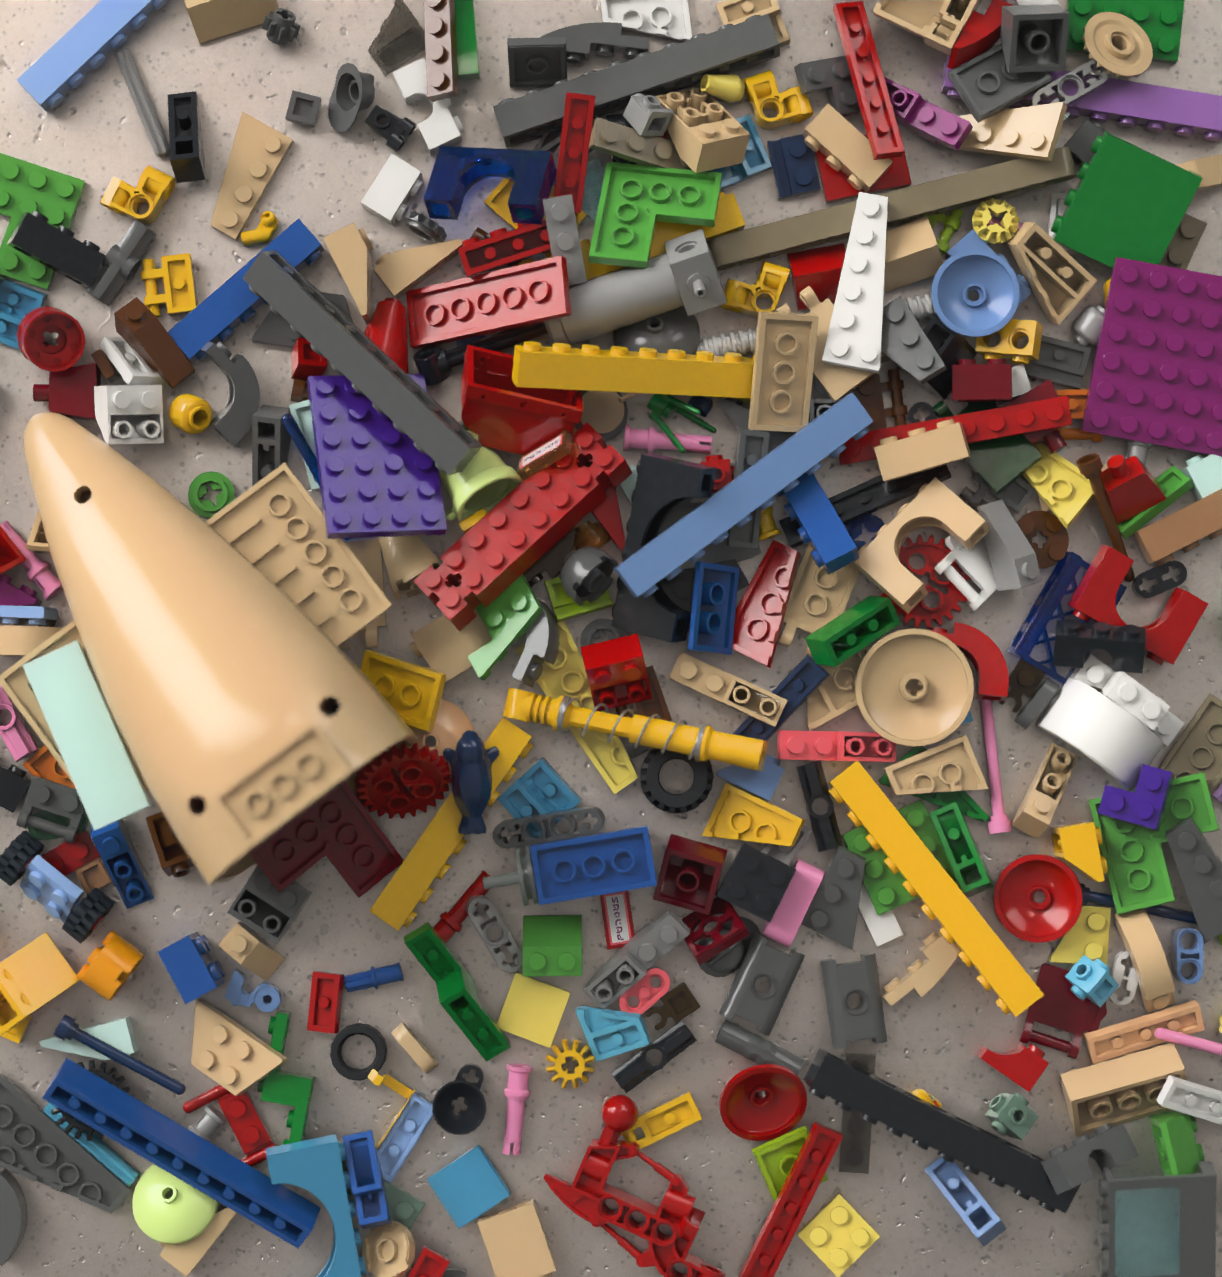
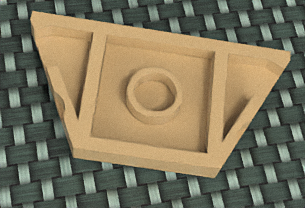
M868 646L836 667L821 665L830 675L806 700L809 731L858 705L855 690L856 676L863 657L870 649Z
M197 999L195 1003L191 1064L233 1095H242L254 1083L266 1078L269 1075L268 1073L275 1068L287 1063L288 1058L206 1000Z

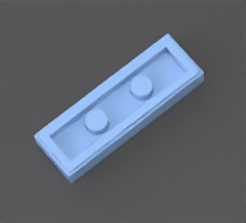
M415 1092L377 1149L383 1179L390 1184L433 1117L432 1103Z

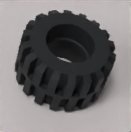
M653 748L645 757L640 769V784L646 798L655 807L669 813H685L694 810L706 800L713 786L714 772L709 759L705 762H699L698 760L695 761L694 756L689 760L687 754L665 750L664 754H662L660 749ZM669 760H683L693 770V784L684 793H669L660 784L659 772L662 766Z

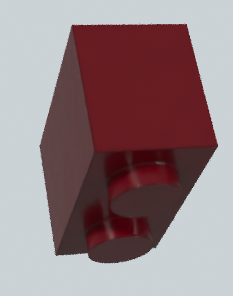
M975 359L959 360V365H952V401L1012 402V364H1006V359H988V364H976Z

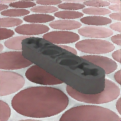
M587 806L502 821L494 828L493 839L501 848H513L593 835L604 826L605 815L600 808ZM588 813L591 814L592 818H597L598 821L593 827H591L590 823H582L578 826L579 830H577V821L584 820L588 817ZM564 817L569 821L570 830L568 832H560L556 828L555 822L557 818ZM531 822L539 823L542 827L541 836H531L528 832V824ZM519 824H521V834L513 835L509 841L507 837L501 836V832L505 830V827L508 832L517 831L520 828Z

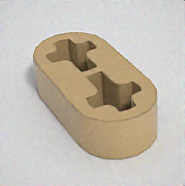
M402 1022L391 1032L398 1043L426 1074H429L439 1065L431 1052L405 1023Z

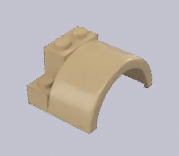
M882 0L880 3H876L873 14L925 39L924 44L951 56L953 47L972 12L977 11L982 0Z

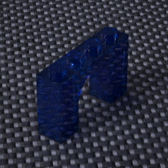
M440 146L424 195L429 218L458 220L464 197L474 184L486 178L503 177L514 182L508 200L513 223L542 224L544 217L542 199L549 198L557 171L552 152Z

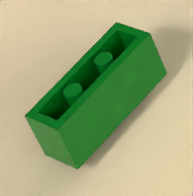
M870 595L807 636L805 640L815 664L836 667L901 622L890 598Z

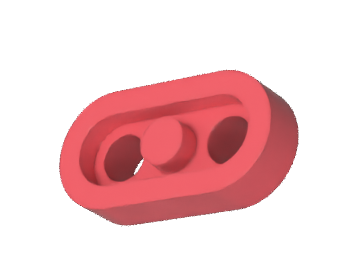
M658 967L648 969L646 975L619 997L621 1011L641 1015L668 992L670 978L667 972ZM652 977H659L661 979L660 986L652 987L650 979ZM631 996H636L639 999V1004L635 1007L628 1004V999Z

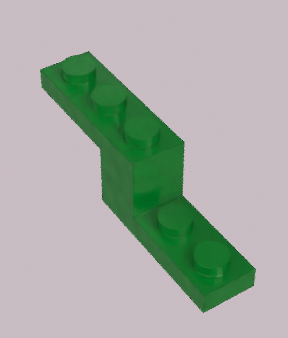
M427 922L404 936L405 945L436 982L440 1004L487 1062L511 1047L510 1040L479 1002L475 981L430 923Z
M280 1010L276 1013V1017L271 1016L268 1034H273L270 1046L284 1055L291 1012ZM278 1066L268 1073L269 1075L258 1082L257 1092L262 1093L261 1101L295 1107V1110H290L286 1127L291 1128L289 1140L284 1139L283 1145L304 1140L315 1076L283 1071L281 1066Z

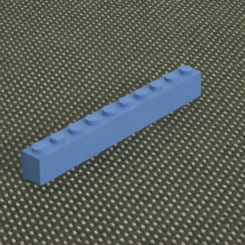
M854 393L846 395L615 567V572L634 597H639L640 595L644 598L648 597L658 589L656 583L664 577L669 581L682 571L679 566L688 559L693 563L706 553L703 548L713 542L716 546L729 536L727 530L735 524L740 528L753 518L750 513L760 507L761 510H764L776 501L774 495L783 489L787 493L800 483L797 478L806 472L808 475H811L821 468L823 464L820 461L826 456L830 455L831 458H834L846 449L844 443L853 437L856 441L868 433L870 430L867 426L873 422L872 418Z

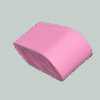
M801 859L796 861L793 867L796 871L771 922L767 921L762 932L763 936L787 948L790 947L825 874V871Z

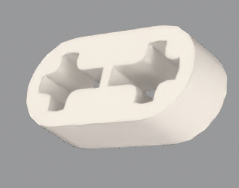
M1127 950L1120 951L1116 955L1110 973L1119 984L1118 988L1121 986L1122 979H1125L1124 989L1128 991L1127 996L1122 995L1120 1000H1117L1116 993H1112L1109 1000L1117 1005L1129 1004L1135 996L1138 985V978L1133 967H1129L1127 975L1123 976L1125 966L1121 964L1122 959H1128L1129 954Z

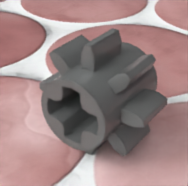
M278 8L275 12L270 11L269 16H265L262 29L268 30L267 38L269 41L277 45H286L288 41L293 42V39L297 38L300 25L295 23L296 16L291 11Z

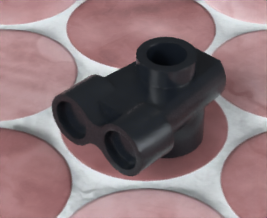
M378 105L373 108L365 120V123L378 136L383 137L387 141L386 146L396 153L401 150L405 141L417 126L416 123L407 117L401 119ZM380 118H388L387 123L384 125L377 123Z

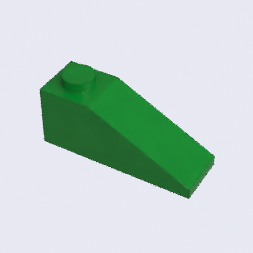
M954 802L930 812L931 819L964 895L971 897L995 887L958 803Z

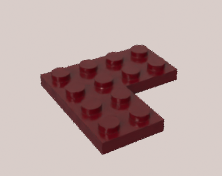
M345 781L248 853L279 893L326 856L358 898L404 861Z

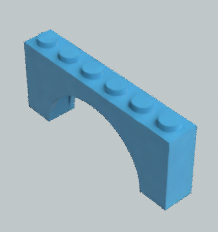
M333 1134L265 1148L272 1185L291 1184L308 1190L324 1204L331 1216L333 1223V1245L325 1266L316 1277H361L362 1274H366L364 1257H358L356 1246L361 1245L359 1229L353 1228L351 1219L356 1217L355 1204L353 1199L348 1200L346 1189L351 1188L349 1171H343L341 1161L347 1160L344 1142L338 1143L336 1135Z

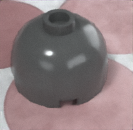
M588 546L571 551L565 556L561 569L560 580L563 590L580 606L584 605L582 601L588 600L590 603L596 601L613 583L614 579L611 577L613 569L618 566V562L598 547Z

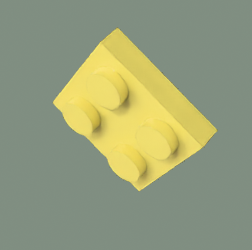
M839 1192L796 1233L837 1277H840L880 1238V1235Z

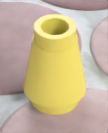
M705 74L701 79L700 88L703 92L728 103H733L742 99L745 92V82L736 74Z

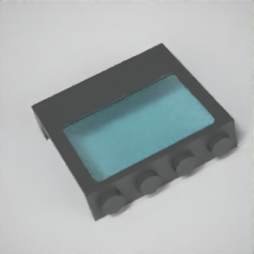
M1198 1162V1174L1113 1178L1110 1168H1103V1179H1099L1098 1183L1100 1197H1103V1206H1099L1100 1224H1103V1232H1099V1247L1103 1251V1259H1099V1273L1101 1277H1215L1217 1175L1210 1162Z

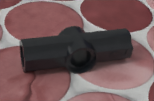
M821 761L796 767L818 852L838 848L839 845L843 846L834 812V803L828 792L829 789ZM817 798H823L827 802V810L821 815L814 813L812 810V803Z
M680 1020L612 1071L611 1074L625 1093H628L654 1072L662 1069L666 1063L696 1042L697 1039L686 1024ZM651 1049H658L662 1053V1059L657 1064H651L645 1058L646 1053Z

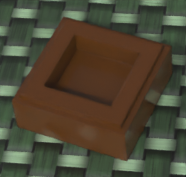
M99 349L91 354L106 380L112 383L119 379V373L103 350Z

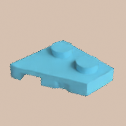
M579 1006L575 1010L595 1062L651 1043V1038L641 1014L588 1006Z

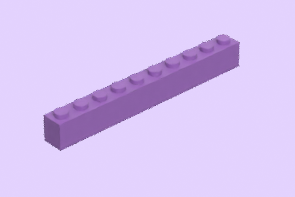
M948 55L945 63L941 93L947 94L948 98L962 100L947 77L948 72L952 70L947 68L950 59ZM1071 71L1048 72L1053 78L1052 82ZM1088 75L1082 81L1085 84L1087 80L1093 77L1099 80V76ZM1108 78L1100 88L1068 105L1066 112L1070 113L1067 118H1078L1080 115L1090 117L1091 121L1097 123H1106L1107 120L1119 122L1118 125L1131 128L1136 127V125L1147 126V130L1153 132H1163L1164 129L1176 131L1175 134L1179 136L1191 137L1193 134L1204 135V139L1209 141L1222 140V96ZM1066 81L1062 84L1064 94L1068 96L1077 94L1078 88L1074 82ZM1055 88L1052 89L1055 92L1054 95L1046 100L1041 96L1038 105L1050 104L1052 100L1058 98ZM1035 93L1007 108L1014 109L1022 108V106H1031V100Z

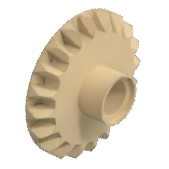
M1102 12L1094 15L1083 29L1084 35L1082 40L1085 42L1084 50L1090 52L1089 59L1095 60L1097 67L1102 66L1105 68L1106 74L1113 72L1116 78L1123 76L1128 80L1132 76L1137 78L1150 66L1153 58L1151 42L1144 30L1132 19L1115 12Z

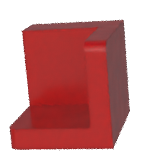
M298 338L291 352V379L308 380L309 376H323L327 368V358L313 351L310 347L311 343L306 338Z

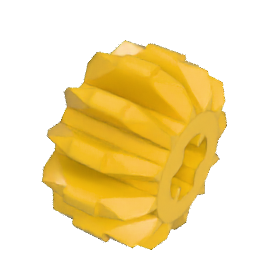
M563 1039V1050L556 1044L552 1046V1050L558 1056L551 1054L546 1056L547 1061L555 1063L547 1066L546 1072L557 1071L551 1078V1081L555 1083L562 1077L561 1087L564 1089L567 1087L568 1080H572L573 1088L577 1089L578 1077L584 1083H587L589 1079L583 1071L594 1073L595 1070L594 1067L585 1065V1063L594 1061L595 1058L593 1055L583 1056L588 1052L589 1046L585 1045L579 1051L577 1049L579 1045L578 1039L573 1041V1048H569L567 1039ZM572 1056L573 1061L577 1059L578 1064L575 1065L573 1071H568V1067L563 1068L562 1064L566 1063V1057Z

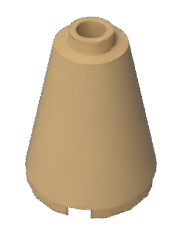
M419 536L379 537L394 596L397 599H401L400 594L406 593L408 598L421 594L422 591L414 583V580L430 565L436 570L442 564V561Z

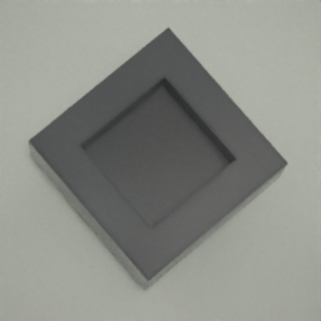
M292 90L285 117L286 120L315 128L322 101L321 97Z

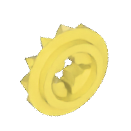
M993 197L990 200L982 201L973 213L972 225L974 231L982 240L988 243L1001 244L1007 242L1015 235L1018 229L1019 217L1015 211V206L1008 204L1006 199L999 200ZM990 213L996 217L1004 214L1000 222L1002 226L996 223L987 227L992 218Z

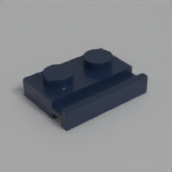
M803 134L781 138L776 141H767L779 200L785 197L817 192L821 189L813 151L804 142L806 138Z

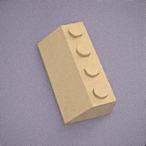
M1174 1043L1157 1045L1151 1049L1129 1053L1123 1057L1101 1061L1091 1066L1072 1069L1060 1074L1062 1092L1075 1136L1094 1132L1095 1129L1107 1123H1110L1112 1127L1172 1110L1160 1106L1156 1100L1169 1075L1186 1080L1185 1068Z

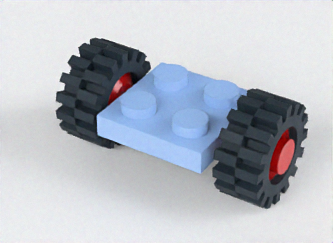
M23 831L0 855V879L9 886H12L25 873L20 884L25 895L41 903L52 917L62 920L64 922L62 929L76 941L82 943L105 919V916L111 911L115 902L98 888H94L88 893L86 898L79 901L84 891L39 856L44 849V844L28 831Z

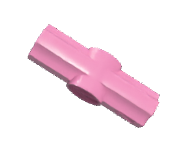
M0 685V714L6 709L12 714V720L8 725L5 726L0 721V735L15 762H18L32 755L39 748L23 722L20 710L14 706L12 700Z

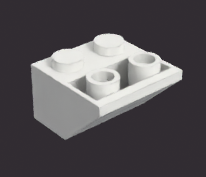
M162 385L94 386L95 417L107 445L164 443Z

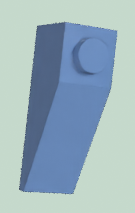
M940 1157L925 1169L926 1173L983 1247L1007 1229L955 1161L951 1163Z

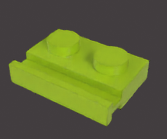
M560 576L545 580L544 582L557 623L613 606L608 589L596 601L590 603L588 600L582 601L584 605L580 606L563 590Z

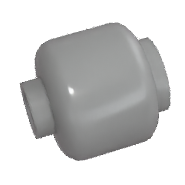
M1100 304L1096 307L1088 305L1073 322V328L1077 332L1074 338L1085 347H1089L1090 344L1095 347L1098 346L1105 308Z

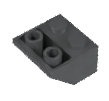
M257 865L227 913L275 944H278L301 912L312 892L293 881L279 893Z

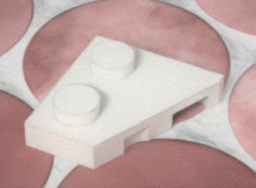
M104 337L100 347L128 385L169 386L122 337Z

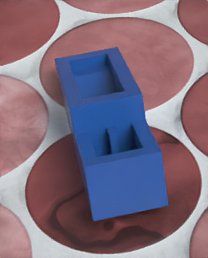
M372 1130L343 1136L359 1226L364 1230L391 1224L383 1175Z

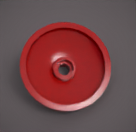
M1032 854L1016 859L1002 871L994 889V907L1000 922L1011 934L1028 942L1044 943L1062 937L1075 925L1082 910L1083 893L1077 876L1067 864L1049 855ZM1036 892H1042L1045 895L1044 902L1039 903L1035 900L1034 895Z
M761 1064L739 1072L726 1084L720 1096L719 1110L725 1126L733 1134L747 1140L765 1141L784 1135L798 1124L807 1107V1093L802 1080L790 1069L775 1064Z

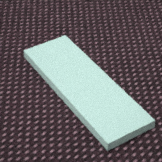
M74 641L23 664L24 671L94 831L150 807L151 803L80 641Z

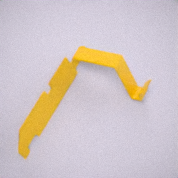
M372 1069L368 1075L372 1083L379 1087L383 1083L407 1099L393 1123L376 1146V1148H379L407 1102L416 1091V1088L413 1091L388 1074L384 1073L381 1076L376 1070Z

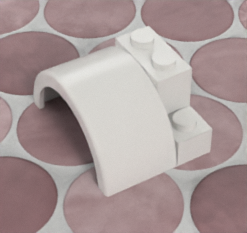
M1086 654L1083 660V668H1075L1036 725L1090 758L1115 778L1120 784V788L1131 790L1138 782L1142 764L1150 766L1162 747L1169 746L1185 723L1168 711L1171 706L1125 672L1112 671L1113 669L1094 655Z

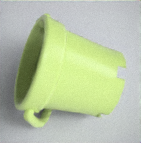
M467 430L478 441V434ZM485 446L479 449L460 473L449 475L438 469L439 475L452 499V507L446 511L445 518L448 520L457 518L461 522L481 509L488 513L528 477V472L524 470L515 471L513 467L507 466L493 448Z

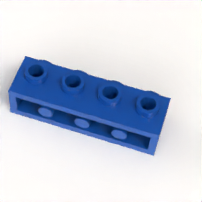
M805 472L797 478L800 483L787 493L782 489L775 494L777 498L783 496L787 503L783 507L791 521L797 520L800 526L797 531L803 543L811 544L814 550L811 552V556L818 568L823 566L829 575L859 559L857 546L814 474L808 475Z

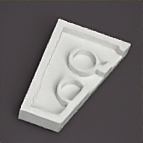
M600 0L603 22L622 23L623 30L683 42L692 38L688 0Z

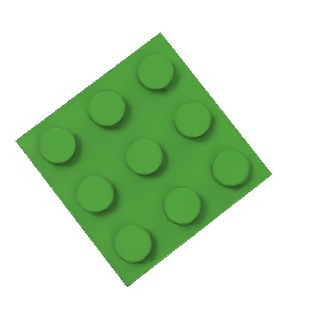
M922 799L898 809V812L952 880L956 881V876ZM860 826L841 836L848 850L866 858L862 882L877 915H881L918 898L917 895L914 898L910 896L902 885L905 879L899 872L894 875L884 863V860L887 858L881 849L875 851L865 839L869 834L863 826Z

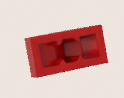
M1020 1044L1017 1049L1009 1052H996L983 1046L977 1055L1028 1092L1031 1091L1049 1064L1043 1059L1046 1053L1033 1044H1030L1028 1048Z

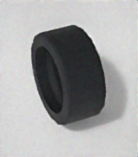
M356 1023L346 1026L336 1035L331 1044L330 1057L332 1064L340 1075L349 1080L361 1081L368 1079L371 1070L374 1069L379 1072L386 1060L387 1045L385 1038L378 1029L369 1024ZM357 1034L370 1038L376 1048V1057L373 1063L363 1069H353L348 1066L341 1054L345 1040Z

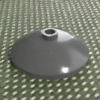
M685 306L614 330L613 342L614 346L626 347L628 351L639 352L640 348H653L657 350V353H668L669 349H678L685 351L686 354L695 355L700 344V328L695 315L688 316ZM655 324L660 325V326L657 327V328H652V327H651L652 325H655Z

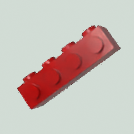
M533 218L518 223V229L507 232L505 227L490 232V238L479 241L478 236L462 241L463 247H459L458 252L466 277L481 274L551 251L546 220L535 223Z

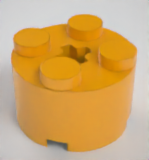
M111 930L103 940L102 944L104 947L101 946L99 948L97 946L86 960L90 965L86 963L76 976L108 1001H111L120 991L131 973H134L145 957V954L114 930Z

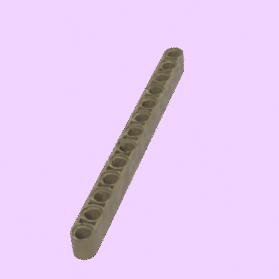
M1061 147L1055 149L1052 161L1018 158L880 194V196L888 197V228L925 217L922 216L924 214H927V217L980 204L982 201L990 200L993 197L999 199L1065 182L1075 178L1077 173L1070 148ZM857 201L712 238L707 243L717 271L849 238Z

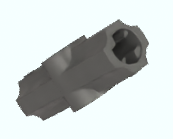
M134 220L119 244H115L108 251L102 262V269L86 292L109 306L125 281H130L141 265L140 259L148 250L157 234L142 223Z

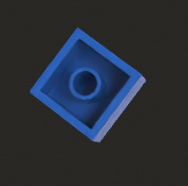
M198 932L187 935L158 951L185 1004L225 983L223 977L226 974L219 961L214 962L209 954L212 948L204 935L200 936Z

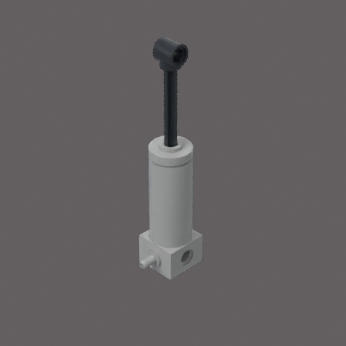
M703 228L664 242L666 253L650 258L648 268L646 269L624 267L588 280L586 283L569 287L570 316L507 329L448 351L444 347L440 348L436 345L419 350L413 356L419 374L425 377V384L427 386L443 382L450 376V373L453 371L452 367L464 363L467 345L500 351L549 334L551 339L554 338L555 343H565L571 346L685 306L687 315L690 316L727 303L721 279Z

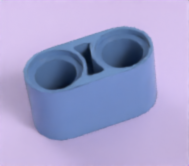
M1180 927L1174 931L1171 938V972L1176 980L1186 984L1197 983L1203 975L1204 941L1203 936L1196 929ZM1191 933L1194 939L1193 944L1185 949L1181 944V938L1184 934ZM1190 962L1193 966V973L1190 977L1184 978L1181 975V967L1183 964Z

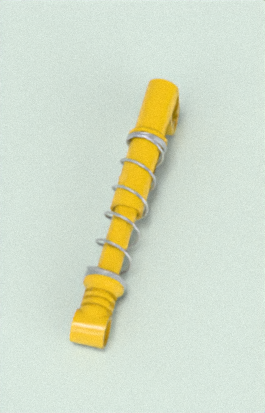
M508 688L502 716L531 723L533 721L536 724L539 722L541 725L547 724L559 733H564L569 726L581 728V737H584L586 729L608 734V743L611 742L613 735L629 738V743L634 744L635 749L638 745L660 749L662 754H664L665 750L687 754L689 760L694 756L695 761L698 760L699 762L711 759L763 772L769 744L764 740L714 731L713 727L707 724H703L699 728L689 726L684 719L677 723L662 720L657 714L651 717L634 714L630 708L623 711L621 715L609 713L604 703L598 704L591 710L583 708L581 701L577 697L571 698L570 696L561 695L558 698L554 697L552 699L551 696L545 697L541 694L538 696L536 693ZM572 701H578L580 707L574 706ZM604 706L605 709H606V712H601V711H596V710H597L598 707ZM627 711H630L632 713L633 718L625 717L623 715Z

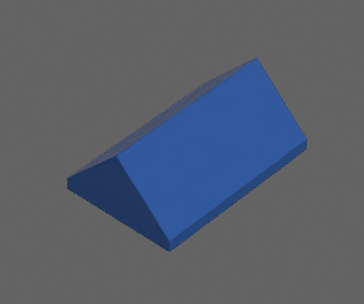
M702 561L695 562L686 651L732 655L740 568Z

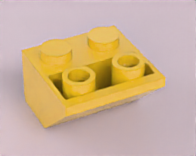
M1078 822L1050 827L1055 857L1088 880L1096 882L1105 881L1104 874L1108 873L1107 863L1104 856L1100 857L1098 846L1102 845V835L1100 828L1095 827L1094 822Z

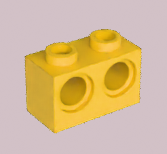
M1011 319L996 333L977 337L975 351L983 357L984 361L1007 358L1012 359V363L1024 365L1029 364V360L1039 361L1043 326L1033 320ZM999 334L1000 342L994 347H989L990 338L993 335ZM1025 336L1029 337L1028 345L1023 349H1018L1017 342L1019 339Z

